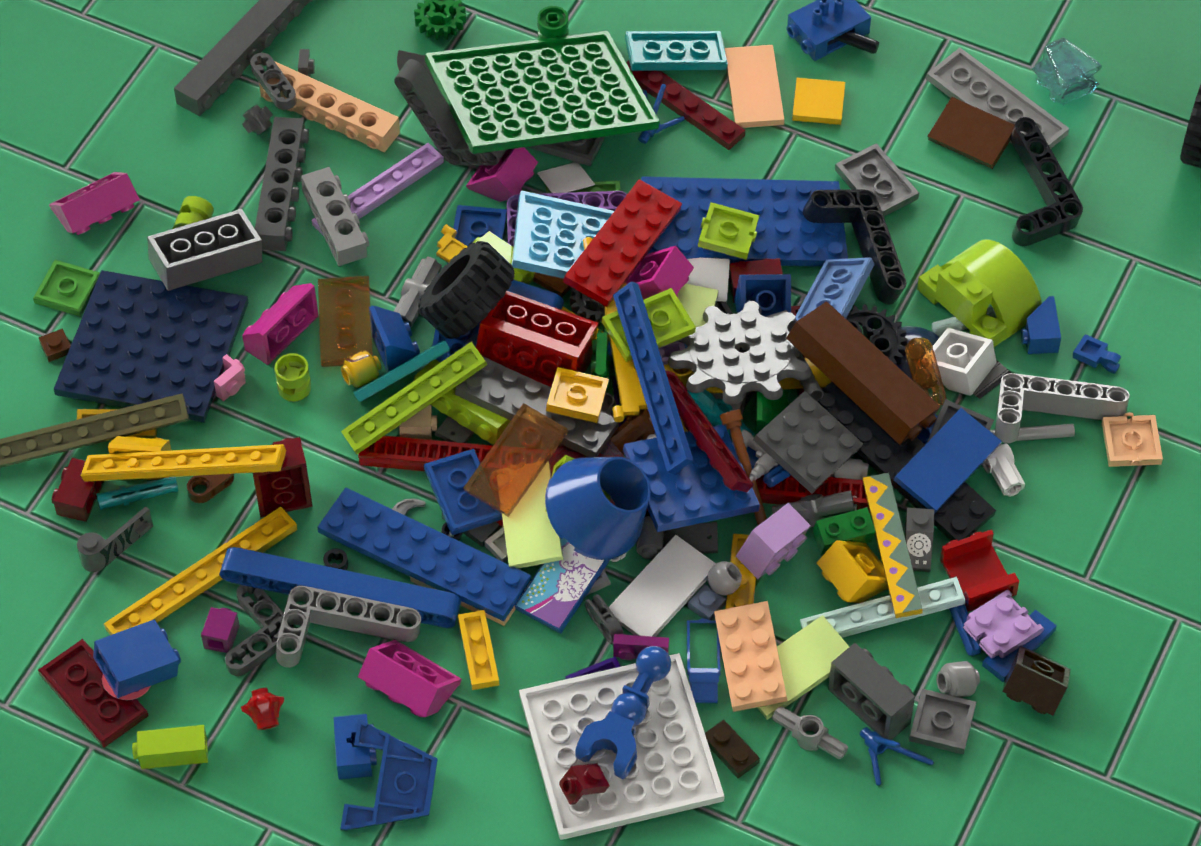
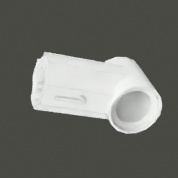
M1007 443L1001 444L982 465L988 474L992 473L1003 495L1011 497L1024 489L1025 482L1014 464V455L1010 446Z

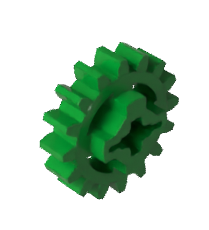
M424 0V4L418 2L417 9L414 10L415 26L419 27L420 33L426 32L427 38L435 35L436 40L440 36L448 39V34L456 36L457 29H464L466 8L462 6L461 0Z

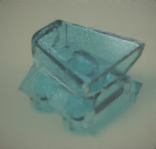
M1061 38L1049 43L1045 47L1043 59L1032 70L1037 75L1036 80L1038 84L1049 89L1051 100L1065 105L1092 93L1100 83L1093 75L1102 68V65L1067 39Z

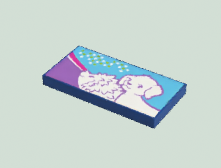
M565 538L561 539L564 560L542 564L515 604L517 611L560 634L611 560H597L583 556L574 551L575 547Z

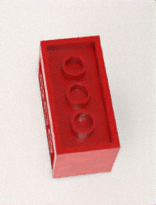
M509 291L505 292V296L497 303L498 305L480 323L476 348L483 357L552 388L557 367L585 373L591 363L593 353L592 340L596 339L599 324L598 322Z

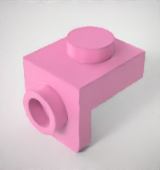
M227 354L222 357L225 372L214 380L216 396L223 402L228 397L235 395L240 387L246 383L243 364L237 359L233 360Z

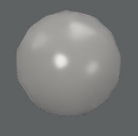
M718 562L708 573L710 588L719 595L733 594L741 585L742 575L738 567L732 562Z

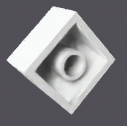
M951 328L945 330L922 359V364L948 390L969 396L975 392L997 363L993 340Z

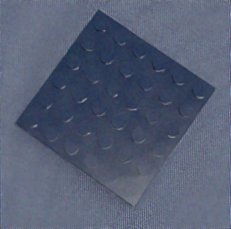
M101 270L54 386V394L126 408L183 393L189 419L205 423L216 393L214 380L223 374L222 357L226 354L230 355L249 303L248 296L188 285L168 291L160 280Z

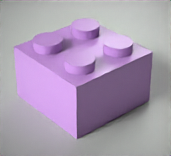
M787 503L752 530L736 557L757 579L765 573L770 576L780 567V562L783 559L788 562L797 554L798 550L796 548L807 539L805 534L811 525Z

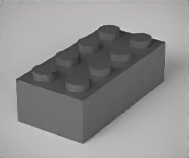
M242 209L147 237L149 260L168 291L262 263V240Z

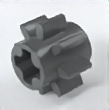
M256 104L243 114L246 120L242 125L248 133L255 131L259 135L272 125L269 119L273 114L267 106L260 108Z

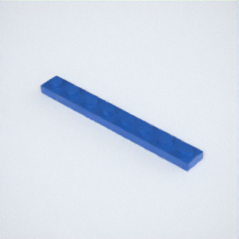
M631 281L616 292L613 297L667 472L676 474L694 460L639 285Z

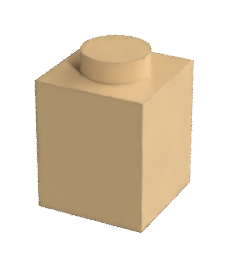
M432 405L427 406L399 425L400 437L432 440V431L437 430V415H432Z

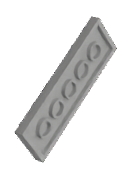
M958 48L927 73L926 80L950 98L959 99L1012 124H1015L1021 117L1033 119L1050 149L1069 133L1067 126L961 48Z

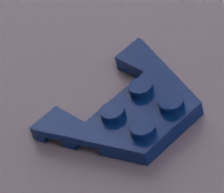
M358 720L354 746L383 750L374 808L344 804L340 829L346 831L429 816L438 759L362 720Z

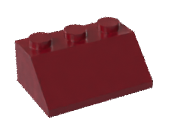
M300 437L285 438L281 441L273 442L272 445L284 444L287 450L281 471L252 473L260 518L266 517L279 507H282L286 512L313 507L307 465Z

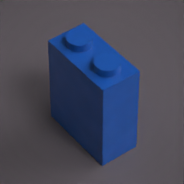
M155 619L94 641L93 658L117 698L178 675V666L181 663L180 655L176 648L172 649L168 642L166 631L158 626Z

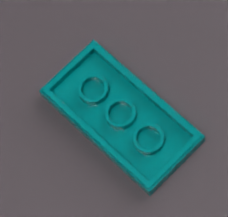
M626 31L625 41L631 71L727 70L728 62L721 31Z
M443 340L353 393L357 400L361 402L447 353L450 348L446 341Z

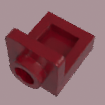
M598 763L571 766L559 782L562 792L570 805L576 804L582 795L605 793L610 786Z

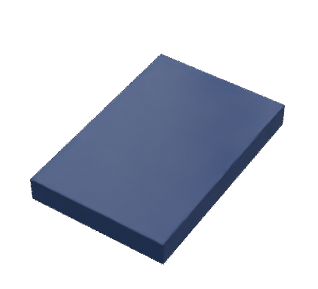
M474 449L424 464V470L452 535L502 520L501 510Z

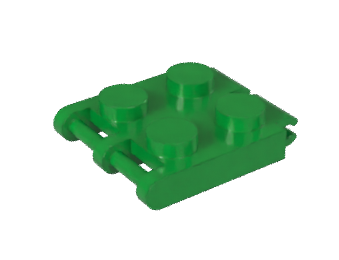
M600 328L597 333V339L592 340L593 355H596V360L591 361L592 375L609 379L606 392L613 395L614 362L609 333L606 328L605 332L602 333Z

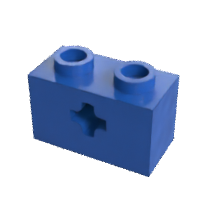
M367 714L333 717L339 780L371 777L372 766L377 765L376 749L353 747L358 720L368 723Z

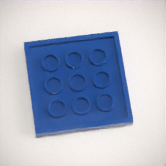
M725 425L713 426L744 470ZM689 431L685 432L694 461L676 474L667 472L657 437L624 444L623 452L625 457L639 465L648 477L651 493L647 509L657 532L759 511L760 504L753 488L748 492L729 489L723 483L724 478L711 466L710 458L697 446L696 438Z

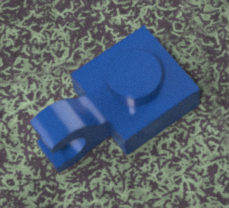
M1086 334L1073 351L1074 359L1094 368L1100 363L1111 373H1116L1120 367L1118 362L1121 356L1107 351V343Z

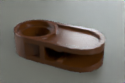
M234 474L193 476L187 483L189 498L195 503L209 501L233 482ZM197 485H205L207 487V490L201 494L193 492L194 487Z

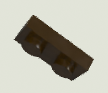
M724 719L705 732L709 748L737 778H740L759 764V756Z

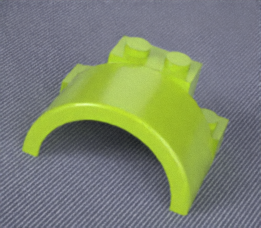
M985 239L978 241L941 267L937 264L918 278L917 290L934 305L938 302L970 330V334L993 340L994 347L1025 327L1027 318L1042 304L1038 287L1027 267L1010 249L993 240ZM990 304L995 311L996 318L986 315Z

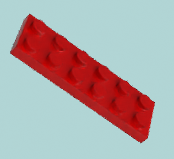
M639 179L566 273L563 282L608 307L614 299L613 295L623 287L678 214L682 203Z

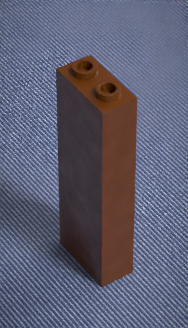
M827 301L796 321L786 337L792 345L900 445L907 439L914 440L921 433L923 427L927 430L937 420L935 414L941 406Z

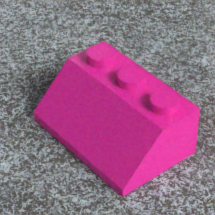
M113 172L49 204V206L67 232H76L77 235H80L90 230L89 225L97 221L99 224L109 221L113 218L111 214L119 210L121 213L131 210L135 207L133 203L140 199L128 174Z
M311 283L295 285L289 291L281 294L278 301L270 309H266L261 317L244 331L242 337L245 351L266 365H269L319 316L315 286Z
M397 640L370 648L358 675V678L365 681L369 688L382 691L388 695L391 701L404 704L410 708L414 715L419 717H427L437 713L462 680L460 677Z

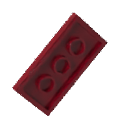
M81 639L38 669V672L100 745L105 748L149 715L148 711L137 699H118L104 689L102 684L103 673L93 658L94 651L84 639Z

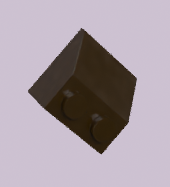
M1020 645L1004 682L1002 692L1006 693V696L1015 702L1023 701L1031 705L1038 713L1054 715L1068 688L1071 669Z

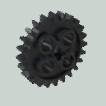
M866 304L863 305L862 310H858L853 305L852 312H849L846 319L861 333L863 329V335L878 349H881L880 351L895 365L902 364L903 356L906 355L907 347L905 346L908 341L905 338L906 330L901 329L902 322L894 323L895 315L886 317V309L878 313L877 306H874L870 311L867 309Z

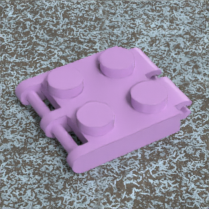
M1009 590L1004 591L969 613L967 621L964 623L965 626L963 628L975 641L983 638L979 646L991 659L997 655L1004 658L1018 649L1020 645L1023 646L1044 631V627L1041 624L1037 625L1027 614L1028 610L1025 607L1021 608L1011 597L1012 593Z

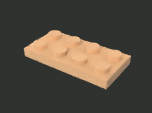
M768 601L714 611L733 712L787 702Z

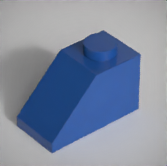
M1049 296L1027 318L1025 329H1021V342L1026 344L1028 354L1059 352L1061 333L1054 296Z

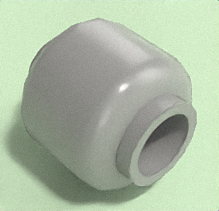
M968 661L952 662L942 666L937 674L936 681L940 692L961 698L972 696L975 693L977 685L980 683V675Z

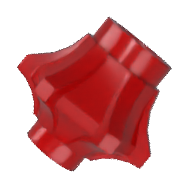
M268 688L251 691L252 697L244 706H241L242 712L253 720L257 730H266L279 726V711L284 703V696H275L268 692Z

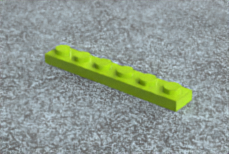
M471 341L343 429L341 433L355 453L359 454L487 366V363Z

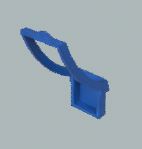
M705 618L687 620V675H689L695 703H718V682L721 675L718 630L717 668H690V623H716V621H710Z

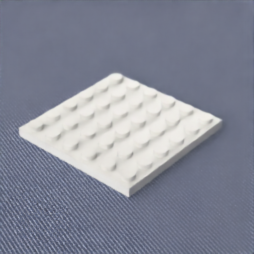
M680 653L669 655L671 658L669 674L664 679L653 682L647 693L650 705L645 719L638 726H635L636 733L634 738L636 741L637 760L625 779L614 775L613 763L616 759V754L613 751L607 749L599 750L592 756L590 761L583 762L576 759L575 749L585 727L595 721H601L606 718L609 711H611L614 700L620 694H623V686L627 685L632 688L639 675L636 663L519 690L521 704L560 840L724 802L725 796ZM598 763L610 785L605 793L582 795L576 804L570 805L559 785L560 780L571 766Z

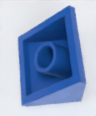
M791 274L739 275L734 299L737 313L741 312L745 303L749 301L757 302L761 308V315L765 317L785 310L791 313Z

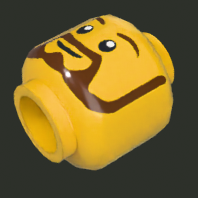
M361 351L345 358L341 372L348 385L361 388L379 377V370L382 367L376 355L372 356L368 351Z

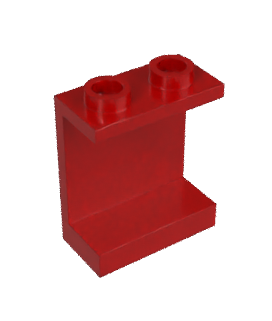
M992 529L985 532H976L970 537L959 541L952 540L945 546H942L940 561L950 579L957 577L968 612L979 608L1006 590L1012 593L1011 597L1017 595L1019 579L1015 572L1008 575L992 546L994 535Z

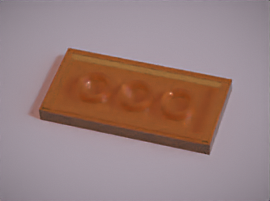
M369 276L318 279L321 366H344L345 358L361 351H368L373 356L369 307H371Z
M523 403L464 486L465 492L509 517L567 435L568 429Z

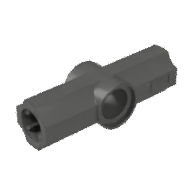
M851 491L826 496L812 494L802 497L799 501L789 503L811 525L810 527H814L818 520L855 511ZM786 504L772 506L773 514Z

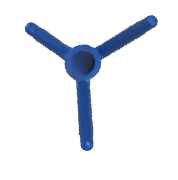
M665 84L661 85L653 106L655 114H657L666 89ZM643 90V93L648 100L647 91ZM681 116L664 124L659 123V129L641 131L642 133L638 140L646 144L655 133L684 121L685 118Z
M868 727L863 728L860 732V736L869 747L868 751L872 761L875 782L878 786L881 785V777L877 756L886 749H891L929 765L934 764L933 760L900 747V743L885 739L876 731L872 732Z

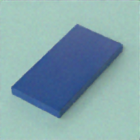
M960 408L895 476L894 481L926 508L934 509L935 514L1000 446L1002 441L964 409Z

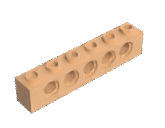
M275 62L295 89L296 105L288 109V111H294L310 121L314 120L325 125L330 130H336L350 139L358 140L368 147L384 153L400 134L399 117ZM271 78L267 83L273 85L277 84L280 80ZM259 83L261 97L268 102H273ZM281 91V92H280L281 97H284L285 99H287V98L283 95V92Z

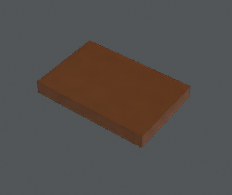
M951 97L928 134V140L993 169L1011 140L1015 124Z

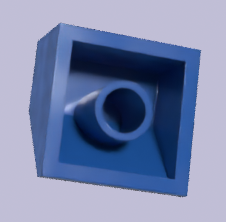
M377 306L369 307L372 338L387 372L420 354L417 342L411 341L412 332L409 323L403 322L400 313Z

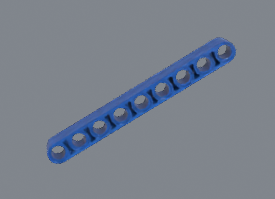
M237 547L227 549L219 573L222 579L231 583L289 595L294 587L307 586L409 607L419 612L421 623L443 628L455 626L461 605V598L454 593Z

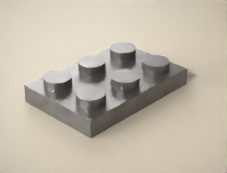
M877 143L835 165V171L851 189H865L876 195L883 216L919 199V192Z

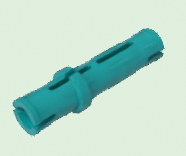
M167 477L129 487L122 485L119 486L120 489L97 493L96 495L100 510L121 504L129 506L130 502L175 491L178 492L179 490L176 477Z

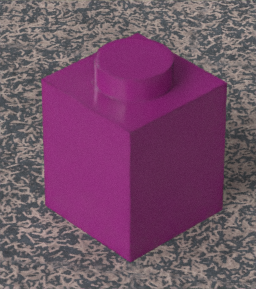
M210 608L201 633L204 649L228 653L232 649L240 627L237 612H233L228 608Z

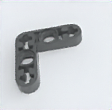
M240 585L237 589L238 603L261 629L226 654V668L234 676H242L276 653L279 634L277 629L281 627L284 612L263 589ZM245 593L254 594L257 603L254 605V601L249 596L245 597ZM265 608L273 611V614L268 618H261L258 615L260 610ZM261 641L268 645L265 650L260 652L252 648L255 643ZM233 660H242L243 664L239 665L238 663H233Z

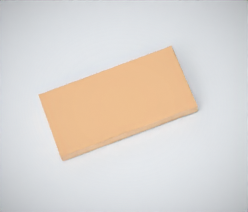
M773 45L725 48L734 122L742 128L784 125V113Z

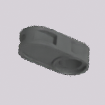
M597 594L592 597V601L589 599L585 600V607L605 639L612 644L614 634L624 635L617 618L604 600Z

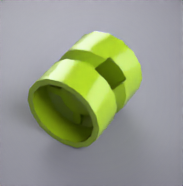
M198 196L184 198L172 229L212 218L214 207L206 199Z
M289 353L280 357L275 363V376L279 395L288 401L303 400L311 391L307 360L296 353Z

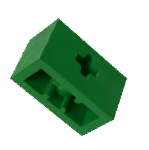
M866 507L818 520L812 532L821 556L825 554L836 540L870 543L876 531Z

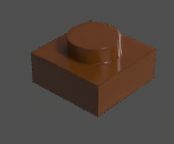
M63 328L38 337L48 362L67 356L71 345Z

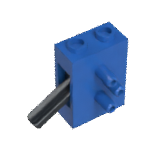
M816 0L788 14V25L786 27L788 35L795 39L801 45L803 52L809 54L814 61L847 44L872 54L876 53L879 48L878 41L865 37V35L870 33L871 16L856 0Z

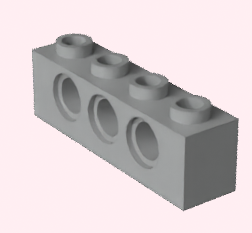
M330 167L302 175V192L337 265L342 266L366 258L367 247L369 246L367 234L360 231L359 218L356 213H352L350 210L351 204L348 195L342 194V186L338 175L334 176Z

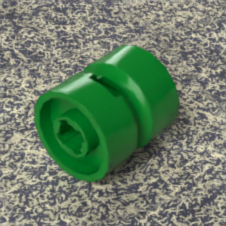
M548 6L540 10L537 17L538 39L569 36V18L563 8Z

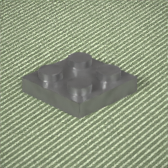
M922 689L909 741L964 755L976 702Z

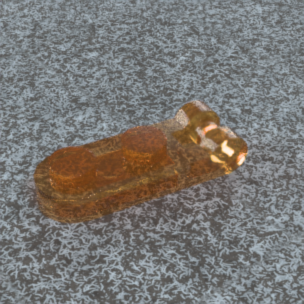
M913 338L907 343L905 349L912 379L928 395V389L932 388L933 393L930 397L939 406H942L947 397L933 346L926 338Z

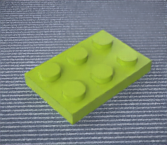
M672 288L643 300L658 349L696 333V326ZM618 311L603 316L602 323L626 362L633 360Z

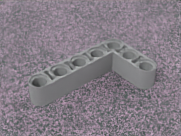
M1008 373L1001 378L995 436L1003 443L1015 442L1019 436L1022 410L1102 420L1103 417L1123 416L1127 412L1130 395L1126 389L1118 386Z
M297 586L289 593L277 638L276 659L284 667H293L299 663L310 623L402 642H412L420 634L421 616L417 610L409 607L307 586ZM303 601L306 602V604L299 605L296 604V602ZM324 607H331V608H333V609H332V610H324L323 608H324ZM356 612L360 615L352 616L349 613ZM384 618L386 621H378L376 619ZM405 623H410V624H412L413 626H412V627H406V626H404L403 624H405ZM290 625H299L300 627L291 628ZM291 648L294 651L286 652L284 649Z

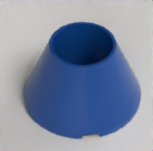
M624 457L577 458L559 467L549 480L545 494L546 511L557 535L561 539L565 538L575 547L574 551L592 559H614L628 552L638 541L645 520L651 488L645 472L630 459ZM602 489L611 496L615 505L606 498Z

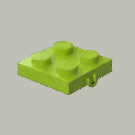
M711 202L706 218L703 217L700 227L702 231L698 247L747 260L751 244L755 242L757 235L755 230L760 215Z

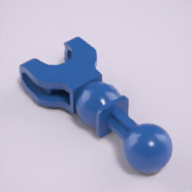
M658 646L646 647L638 654L636 669L639 675L632 688L627 685L623 686V694H620L614 700L611 711H609L606 718L601 721H595L585 727L575 749L576 759L588 762L597 751L602 749L611 750L616 754V759L613 763L614 775L621 779H625L629 775L637 760L636 741L634 738L636 733L635 726H638L645 719L650 705L647 693L652 683L664 679L671 669L669 654Z

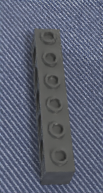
M274 117L255 230L262 240V250L286 251L287 242L292 241L293 228L290 227V224L295 222L296 219L294 202L299 201V187H297V183L302 182L301 176L303 175V169L300 165L305 163L306 148L303 147L304 143L308 144L309 129H305L304 118Z

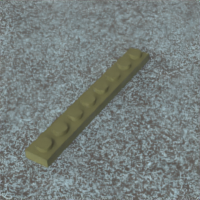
M182 393L0 439V468L113 440L117 436L125 437L189 421L184 395Z

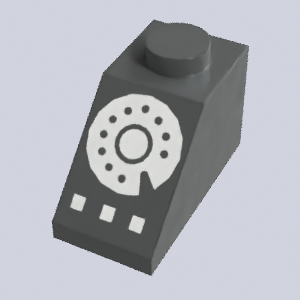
M907 508L905 540L913 571L930 572L934 509Z

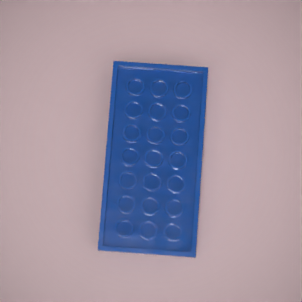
M641 177V180L682 203L680 211L648 254L676 246L687 259L719 258L729 259L730 263L765 258H780L781 266L822 267L824 262L829 259H848L844 223H812L803 215V208L815 190H840L839 181ZM711 202L760 215L755 230L757 232L755 242L751 244L747 260L698 247L702 228H700L703 217L706 218Z

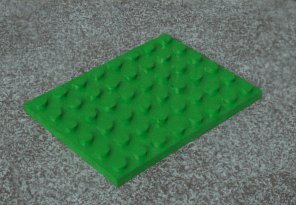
M608 31L425 54V63L441 94L450 106V112L472 154L659 129L660 121Z

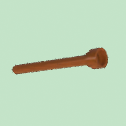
M737 409L720 415L722 425H726V429L730 430L737 457L742 463L747 476L750 477L752 466L740 426H742L741 420H743L741 410ZM753 480L752 483L754 485L752 488L760 504L759 511L754 512L759 526L767 517L756 480Z

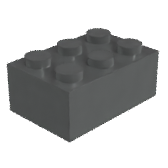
M854 643L831 662L828 690L873 731H876L885 739L892 740L911 724L915 699L912 690L907 685L900 684L887 667L880 666L867 649H862Z

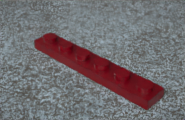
M628 60L626 63L631 70L630 61ZM661 70L631 71L640 88L646 90L655 99L661 85L665 84L666 89L661 103L679 116H684L686 121L727 150H730L745 137V129Z
M666 371L679 416L684 421L683 426L696 438L697 446L708 455L711 466L719 471L724 478L723 483L733 491L748 492L754 485L677 375L674 372Z

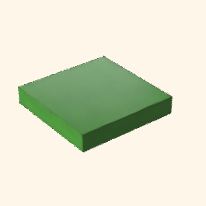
M54 260L33 297L34 303L81 317L90 300L100 272Z

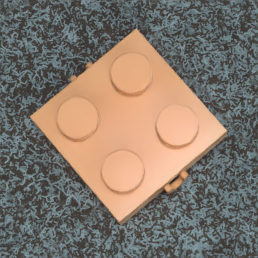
M1128 412L1123 416L1103 417L1102 428L1109 467L1162 464L1163 457L1155 415L1134 416L1133 413Z

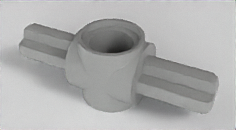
M779 707L775 710L772 717L773 721L792 731V737L797 739L801 748L809 751H817L820 748L837 759H842L846 755L848 746L829 735V729L823 726V722L817 716L803 715L799 717L784 707ZM806 731H813V732H815L816 734H814V735H808V734H806L805 732H806Z

